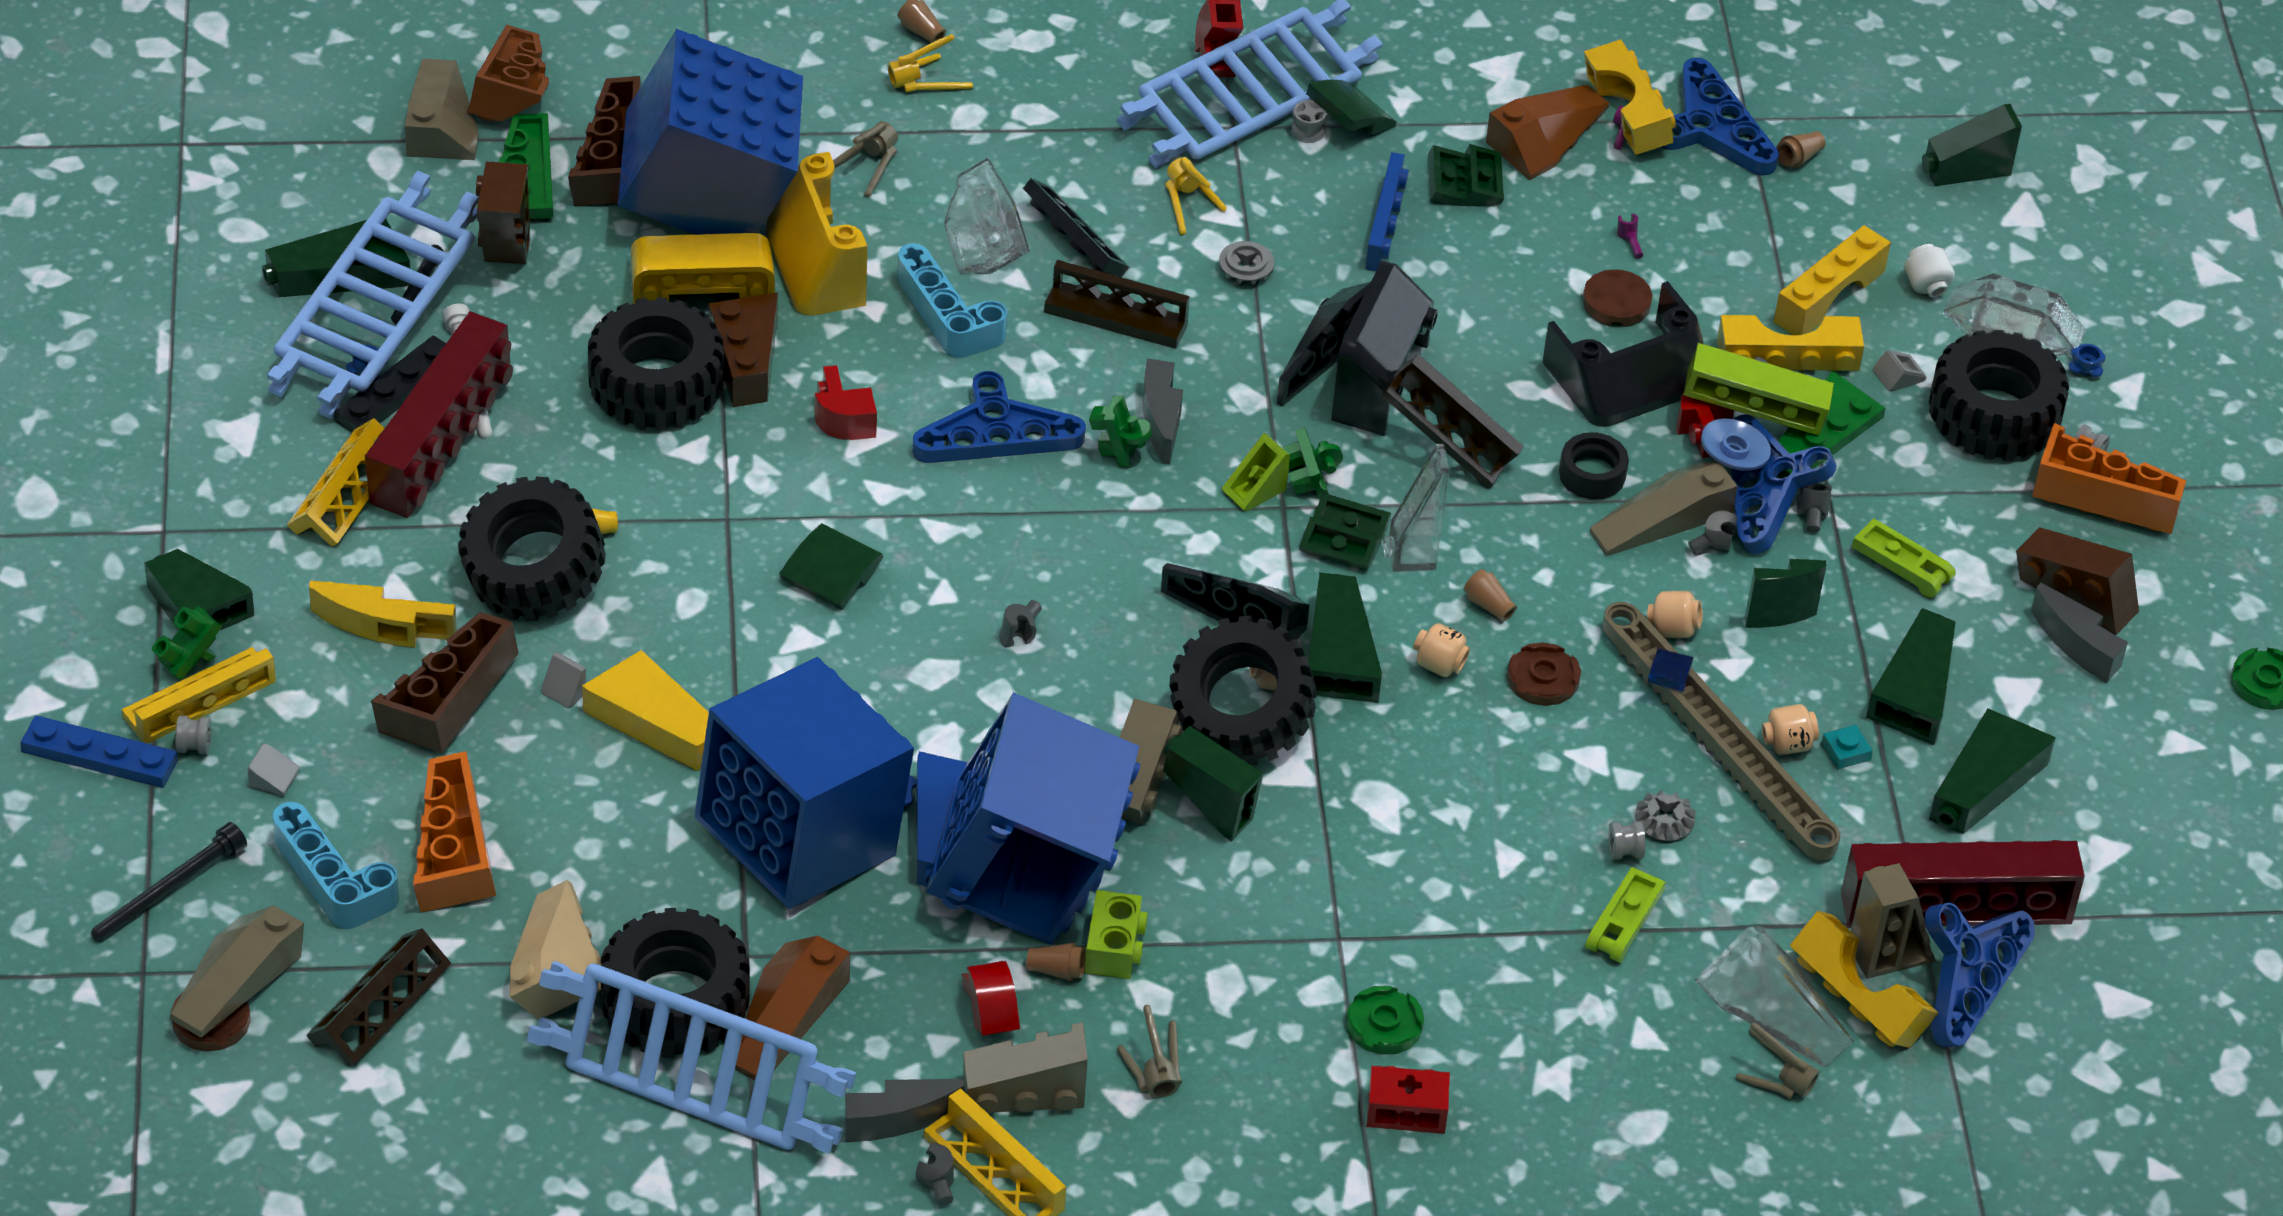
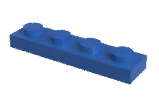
M1391 152L1368 243L1365 270L1376 271L1382 258L1389 259L1392 239L1387 237L1388 235H1395L1398 215H1393V213H1400L1403 192H1399V189L1406 190L1409 169L1403 168L1405 154Z
M37 715L34 716L20 742L23 753L161 788L165 787L178 762L177 751Z

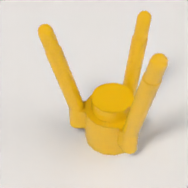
M953 34L934 41L910 54L900 56L898 60L887 64L892 86L895 89L904 87L906 93L915 90L972 89L973 83H916L915 81L921 78L919 67L939 60L941 55L936 53L918 60L916 59L955 39Z
M1178 158L1169 165L1167 175L1170 180L1165 183V186L1170 192L1180 234H1186V227L1177 193L1178 190L1184 193H1191L1199 187L1221 211H1226V205L1209 188L1211 186L1210 182L1196 170L1188 158Z

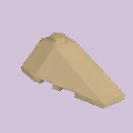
M568 880L537 894L510 966L509 997L538 1020L579 1001V996L563 990H552L539 986L541 972L544 969L550 970L552 962L562 963L569 967L571 971L582 975L585 974L589 964L601 965L600 954L593 947L590 940L592 937L591 931L584 924L581 917L583 911L572 883ZM601 982L598 984L597 992L601 990Z

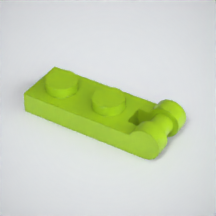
M1875 518L1853 538V549L1918 586L1919 591L1925 597H1935L1941 591L1942 584L1949 583L1956 575L1955 568L1948 561Z
M1631 867L1591 930L1585 948L1593 952L1603 951L1610 954L1609 958L1611 960L1622 963L1630 945L1662 896L1666 881ZM1610 932L1614 935H1617L1618 938L1617 940H1613L1609 937H1606V934Z

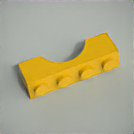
M1621 39L1584 51L1586 75L1595 91L1601 96H1617L1630 101L1629 104L1621 109L1623 136L1635 155L1673 143L1672 128L1676 127L1673 112L1670 108L1665 109L1659 90H1653L1651 87L1649 75L1645 69L1641 70L1639 68L1634 51H1628Z
M1863 225L1779 292L1773 322L1792 335L1810 333L1822 323L1830 305L1847 285L1855 282L1865 288L1885 272L1891 242Z
M1721 315L1717 335L1718 349L1751 359L1756 357L1763 358L1771 365L1788 370L1859 371L1864 351L1860 317L1825 316L1821 325L1810 333L1784 335L1764 326L1756 315Z
M1817 910L1789 945L1799 954L1796 960L1811 973L1817 971L1825 979L1822 984L1829 992L1839 998L1842 996L1851 1003L1849 1010L1863 1022L1867 1023L1869 1020L1877 1028L1876 1036L1890 1047L1899 1045L1911 1048L1938 1015V1012L1910 987L1895 984L1890 988L1877 992L1868 989L1861 981L1855 963L1856 950L1860 939L1834 915Z

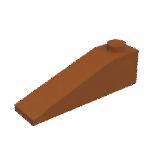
M1588 84L1515 99L1489 113L1486 143L1495 151L1501 152V156L1525 177L1532 180L1558 165L1568 148L1572 149L1576 145L1578 137L1585 130H1589L1609 108V102Z
M818 935L786 942L763 968L746 1019L801 1039L850 982V952ZM743 1035L735 1070L755 1080L764 1043ZM779 1049L774 1070L790 1052Z

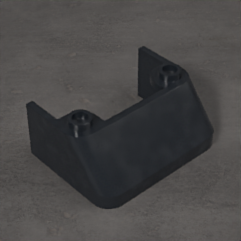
M1381 261L1344 335L1338 355L1331 417L1332 421L1385 436L1387 433L1391 404L1381 395L1397 370L1403 366L1412 345L1428 347L1430 333L1438 317V310L1434 309V301L1395 263ZM1399 385L1395 392L1401 396L1404 387Z
M1667 281L1661 285L1655 322L1664 335L1610 353L1604 344L1593 339L1571 343L1555 321L1548 323L1542 363L1590 423L1600 427H1608L1681 401L1692 357L1698 343L1704 344L1697 316Z

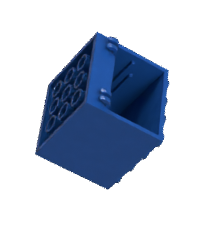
M676 29L626 110L618 207L696 235L758 233L798 172L803 76L791 70L764 62L759 58L732 50L727 46H722L700 38L697 35Z
M817 656L709 708L694 817L788 909H791L896 856L914 747L881 714L868 705L857 691L851 689L838 676L835 670L829 668Z
M1013 692L958 777L926 893L943 899L942 903L950 909H967L1053 945L1061 932L1066 934L1069 931L1075 912L1081 913L1089 897V891L1096 892L1103 878L1104 870L1110 871L1116 861L1118 850L1113 847L1114 843L1120 839L1126 821L1122 820L1121 816L1130 805L1133 792L1128 790L1129 785L1133 784L1140 769V763L1136 762L1139 746Z

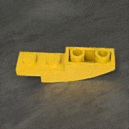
M311 580L309 583L311 611L332 625L360 637L386 644L415 648L417 637L448 639L457 630L455 604L384 598V587Z

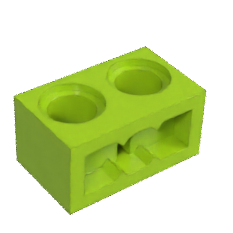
M1096 890L1086 948V974L1131 979L1133 964L1140 965L1142 958L1143 942L1137 941L1138 934L1145 935L1148 912L1141 911L1142 896Z

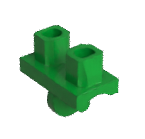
M1114 395L1109 406H1094L1089 417L1092 430H1107V432H1101L1098 439L1100 455L1115 456L1119 467H1129L1131 464L1129 459L1131 452L1136 448H1143L1146 445L1145 441L1152 435V428L1147 420L1137 419L1136 415L1130 416L1124 396Z
M1304 427L1295 431L1298 441L1282 448L1290 455L1289 470L1306 464V467L1288 473L1296 495L1315 489L1320 499L1322 493L1329 494L1321 470L1329 474L1334 473L1337 470L1336 467L1343 460V454L1339 446L1328 444L1327 441H1321L1318 444V448L1314 449Z
M198 605L194 610L182 607L174 617V624L179 631L172 639L165 635L159 637L152 646V651L158 656L157 659L180 680L185 677L191 667L197 665L201 658L212 662L216 657V654L209 648L216 640V634L222 626L205 609Z

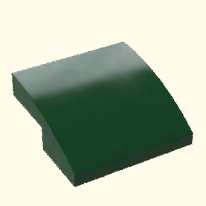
M1329 79L1309 83L1306 95L1349 131L1364 128L1372 135L1396 126L1397 121L1357 87L1347 81Z
M1469 144L1465 153L1436 145L1432 146L1428 153L1430 201L1454 206L1477 207L1502 204L1504 191L1501 152Z
M1322 493L1315 514L1309 519L1299 545V550L1368 570L1389 526L1391 512Z
M821 523L798 546L779 575L782 580L843 610L858 585H866L884 556L882 553Z
M1789 559L1788 569L1754 568L1745 612V628L1788 625L1817 615L1827 566L1826 560Z

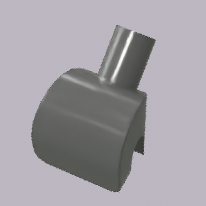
M1816 483L1798 488L1797 511L1800 514H1807L1806 530L1810 532L1820 531L1821 516H1828L1832 491L1830 484Z
M1727 511L1712 513L1706 521L1705 534L1688 542L1692 553L1695 555L1709 547L1730 550L1731 539L1737 528V516Z
M1031 600L1026 606L1012 604L1005 609L999 639L1004 647L1013 646L1015 644L1013 637L1015 636L1021 637L1025 644L1030 643L1035 638L1037 629L1034 619L1042 610L1041 605L1037 601Z
M931 1143L926 1151L929 1154L928 1162L926 1164L919 1161L916 1169V1179L934 1190L939 1205H947L953 1201L949 1188L954 1182L953 1156L951 1151L944 1145Z

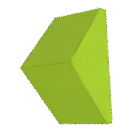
M1263 433L1221 489L1244 511H1249L1286 491L1290 455L1268 434Z

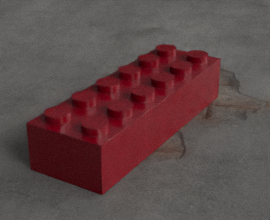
M471 311L468 312L365 455L369 503L371 505L409 518L414 509L424 503L427 491L431 485L441 479L446 464L451 457L455 458L458 455L462 442L468 433L475 431L481 412L492 407L497 392L502 385H507L512 377L513 366L510 364L512 344L509 341L507 324Z
M2077 841L1851 844L1841 897L1847 928H1852L1864 872L1878 866L1886 867L1900 863L1919 897L1924 919L1926 911L1930 906L1952 903L1960 910L1970 926H1975L2002 914L2017 911L2027 912L2031 916L2034 925L2072 924L2085 874ZM1941 912L1942 926H1947L1946 917Z

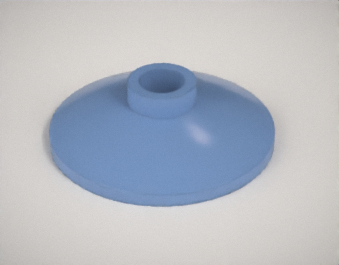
M1714 420L1705 426L1701 435V442L1705 451L1714 460L1732 469L1749 471L1761 468L1768 462L1771 454V447L1766 437L1755 427L1739 420Z

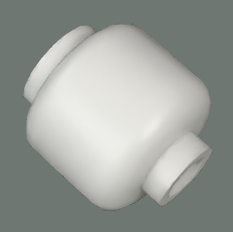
M1924 244L1916 247L1909 253V258L1905 262V272L1913 290L1917 294H1928L1929 297L1941 296L1948 291V286L1954 280L1955 271L1947 253L1943 248L1934 247L1933 244Z

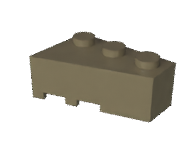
M1083 1022L1071 1025L1072 1031L1049 1037L1048 1031L1035 1034L1036 1040L1014 1046L1012 1040L965 1051L963 1053L962 1074L964 1092L988 1114L994 1112H1031L1033 1110L1084 1108L1088 1058Z

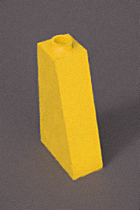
M642 650L582 685L583 710L588 715L696 771L701 769L709 712Z

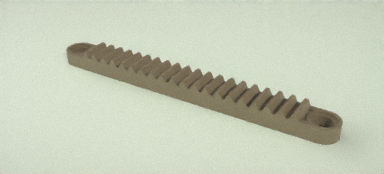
M1627 602L1610 604L1604 612L1603 630L1618 647L1619 655L1621 657L1625 655L1627 664L1635 666L1636 674L1638 676L1643 675L1645 684L1652 685L1653 693L1661 695L1663 704L1669 703L1671 713H1678L1680 723H1687L1689 733H1696L1697 741L1699 743L1703 741L1706 751L1713 752L1714 760L1722 762L1723 770L1731 772L1732 780L1740 782L1741 790L1749 792L1750 800L1758 802L1759 810L1761 812L1766 810L1768 820H1775L1777 830L1785 831L1787 841L1793 840L1807 856L1816 860H1826L1834 856L1840 841V831L1837 826L1635 606ZM1624 617L1631 623L1620 626L1614 623L1612 619ZM1813 835H1823L1830 842L1824 845L1817 844L1810 837Z

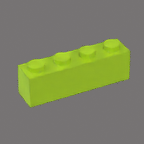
M1698 343L1688 368L1683 395L1819 436L1830 410L1834 383Z

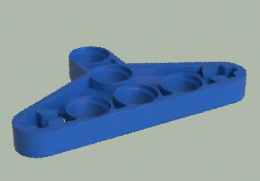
M1690 58L1686 60L1683 64L1681 77L1683 113L1674 115L1676 127L1672 128V131L1677 132L1679 135L1673 137V143L1662 146V148L1677 150L1699 143L1754 174L1764 176L1774 173L1779 156L1777 148L1712 64L1703 58ZM1715 92L1720 94L1721 97L1713 98L1707 96L1705 93ZM1730 113L1736 115L1738 118L1727 119L1723 117L1722 114ZM1703 122L1707 124L1708 127L1700 128L1694 126L1692 123ZM1744 134L1752 136L1754 139L1748 141L1740 139L1738 136Z
M982 371L973 378V404L915 432L913 435L912 453L918 461L937 463L1078 449L1084 444L1086 424L1080 417L1008 399L1003 377L994 371ZM990 384L997 389L992 392H985L979 387ZM988 410H998L1003 414L999 417H990L985 412ZM1050 427H1054V436H1050ZM1029 432H1038L1043 437L1034 440L1025 435ZM995 435H1003L1008 440L1003 443H996L990 438ZM943 437H948V446H944ZM967 438L973 443L968 446H960L955 441Z
M1743 414L1733 419L1745 422L1758 429L1766 437L1771 447L1769 460L1763 467L1749 471L1731 468L1732 480L1737 485L1735 511L1738 536L1747 552L1759 554L1768 550L1774 543L1798 488L1829 479L1834 475L1837 465L1830 450L1823 446L1812 447L1789 454L1755 417ZM1818 460H1827L1825 465L1818 469L1810 468ZM1785 469L1793 470L1788 477L1776 478ZM1759 479L1753 487L1742 488L1746 481ZM1762 505L1756 513L1745 514L1749 507ZM1753 527H1758L1760 530L1756 538Z
M1952 903L1934 905L1927 909L1925 914L1926 929L1943 953L1934 1007L1938 1015L1933 1019L1931 1028L1933 1038L1940 1047L1960 1046L1967 1042L2029 947L2035 935V926L2031 916L2025 911L2002 914L1971 927L1960 910ZM1941 912L1946 917V930L1943 928L1941 924ZM1962 941L1966 946V959L1963 957L1961 953ZM1998 945L2001 947L2003 953L2002 962L1999 960L1997 954ZM1982 970L1986 975V988L1983 986L1981 981ZM1965 995L1968 997L1970 1003L1969 1013L1966 1011L1964 1005Z

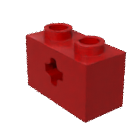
M1371 1066L1366 1127L1445 1134L1449 1109L1450 1072H1440L1432 1069H1406L1395 1066Z

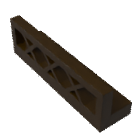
M1057 260L1054 265L1053 287L1045 301L1044 313L1177 349L1188 325L1190 296ZM1063 274L1074 277L1080 284L1074 285L1063 282ZM1096 285L1107 286L1113 293H1103ZM1129 294L1140 295L1146 302H1135ZM1166 302L1179 306V313L1168 311L1162 304Z
M1416 354L1397 370L1381 395L1487 489L1494 484L1503 467L1517 457L1524 447L1419 354ZM1399 385L1403 386L1410 393L1411 401L1404 400L1395 392ZM1424 410H1430L1436 415L1438 425H1433L1426 419ZM1451 433H1456L1463 439L1465 448H1459L1453 442ZM1477 456H1483L1493 465L1489 473L1479 465Z
M423 928L402 935L306 1036L315 1047L330 1043L348 1066L354 1065L446 970L451 962ZM423 949L436 964L428 973L417 972V955ZM408 965V971L403 970ZM397 976L408 977V994L404 998L393 997V980ZM417 978L422 979V980L417 984ZM371 1002L384 1003V1019L380 1023L369 1022V1005ZM393 1003L398 1004V1005L393 1009ZM347 1027L359 1028V1045L353 1051L340 1036Z

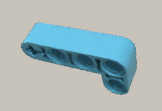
M912 243L900 248L898 252L897 281L948 355L955 358L968 357L998 347L1005 342L1007 309L1002 303L990 300L967 307L924 246Z
M286 802L276 807L273 812L275 843L336 927L342 929L355 928L396 908L399 903L398 875L392 865L385 862H377L352 872L303 805L296 802Z

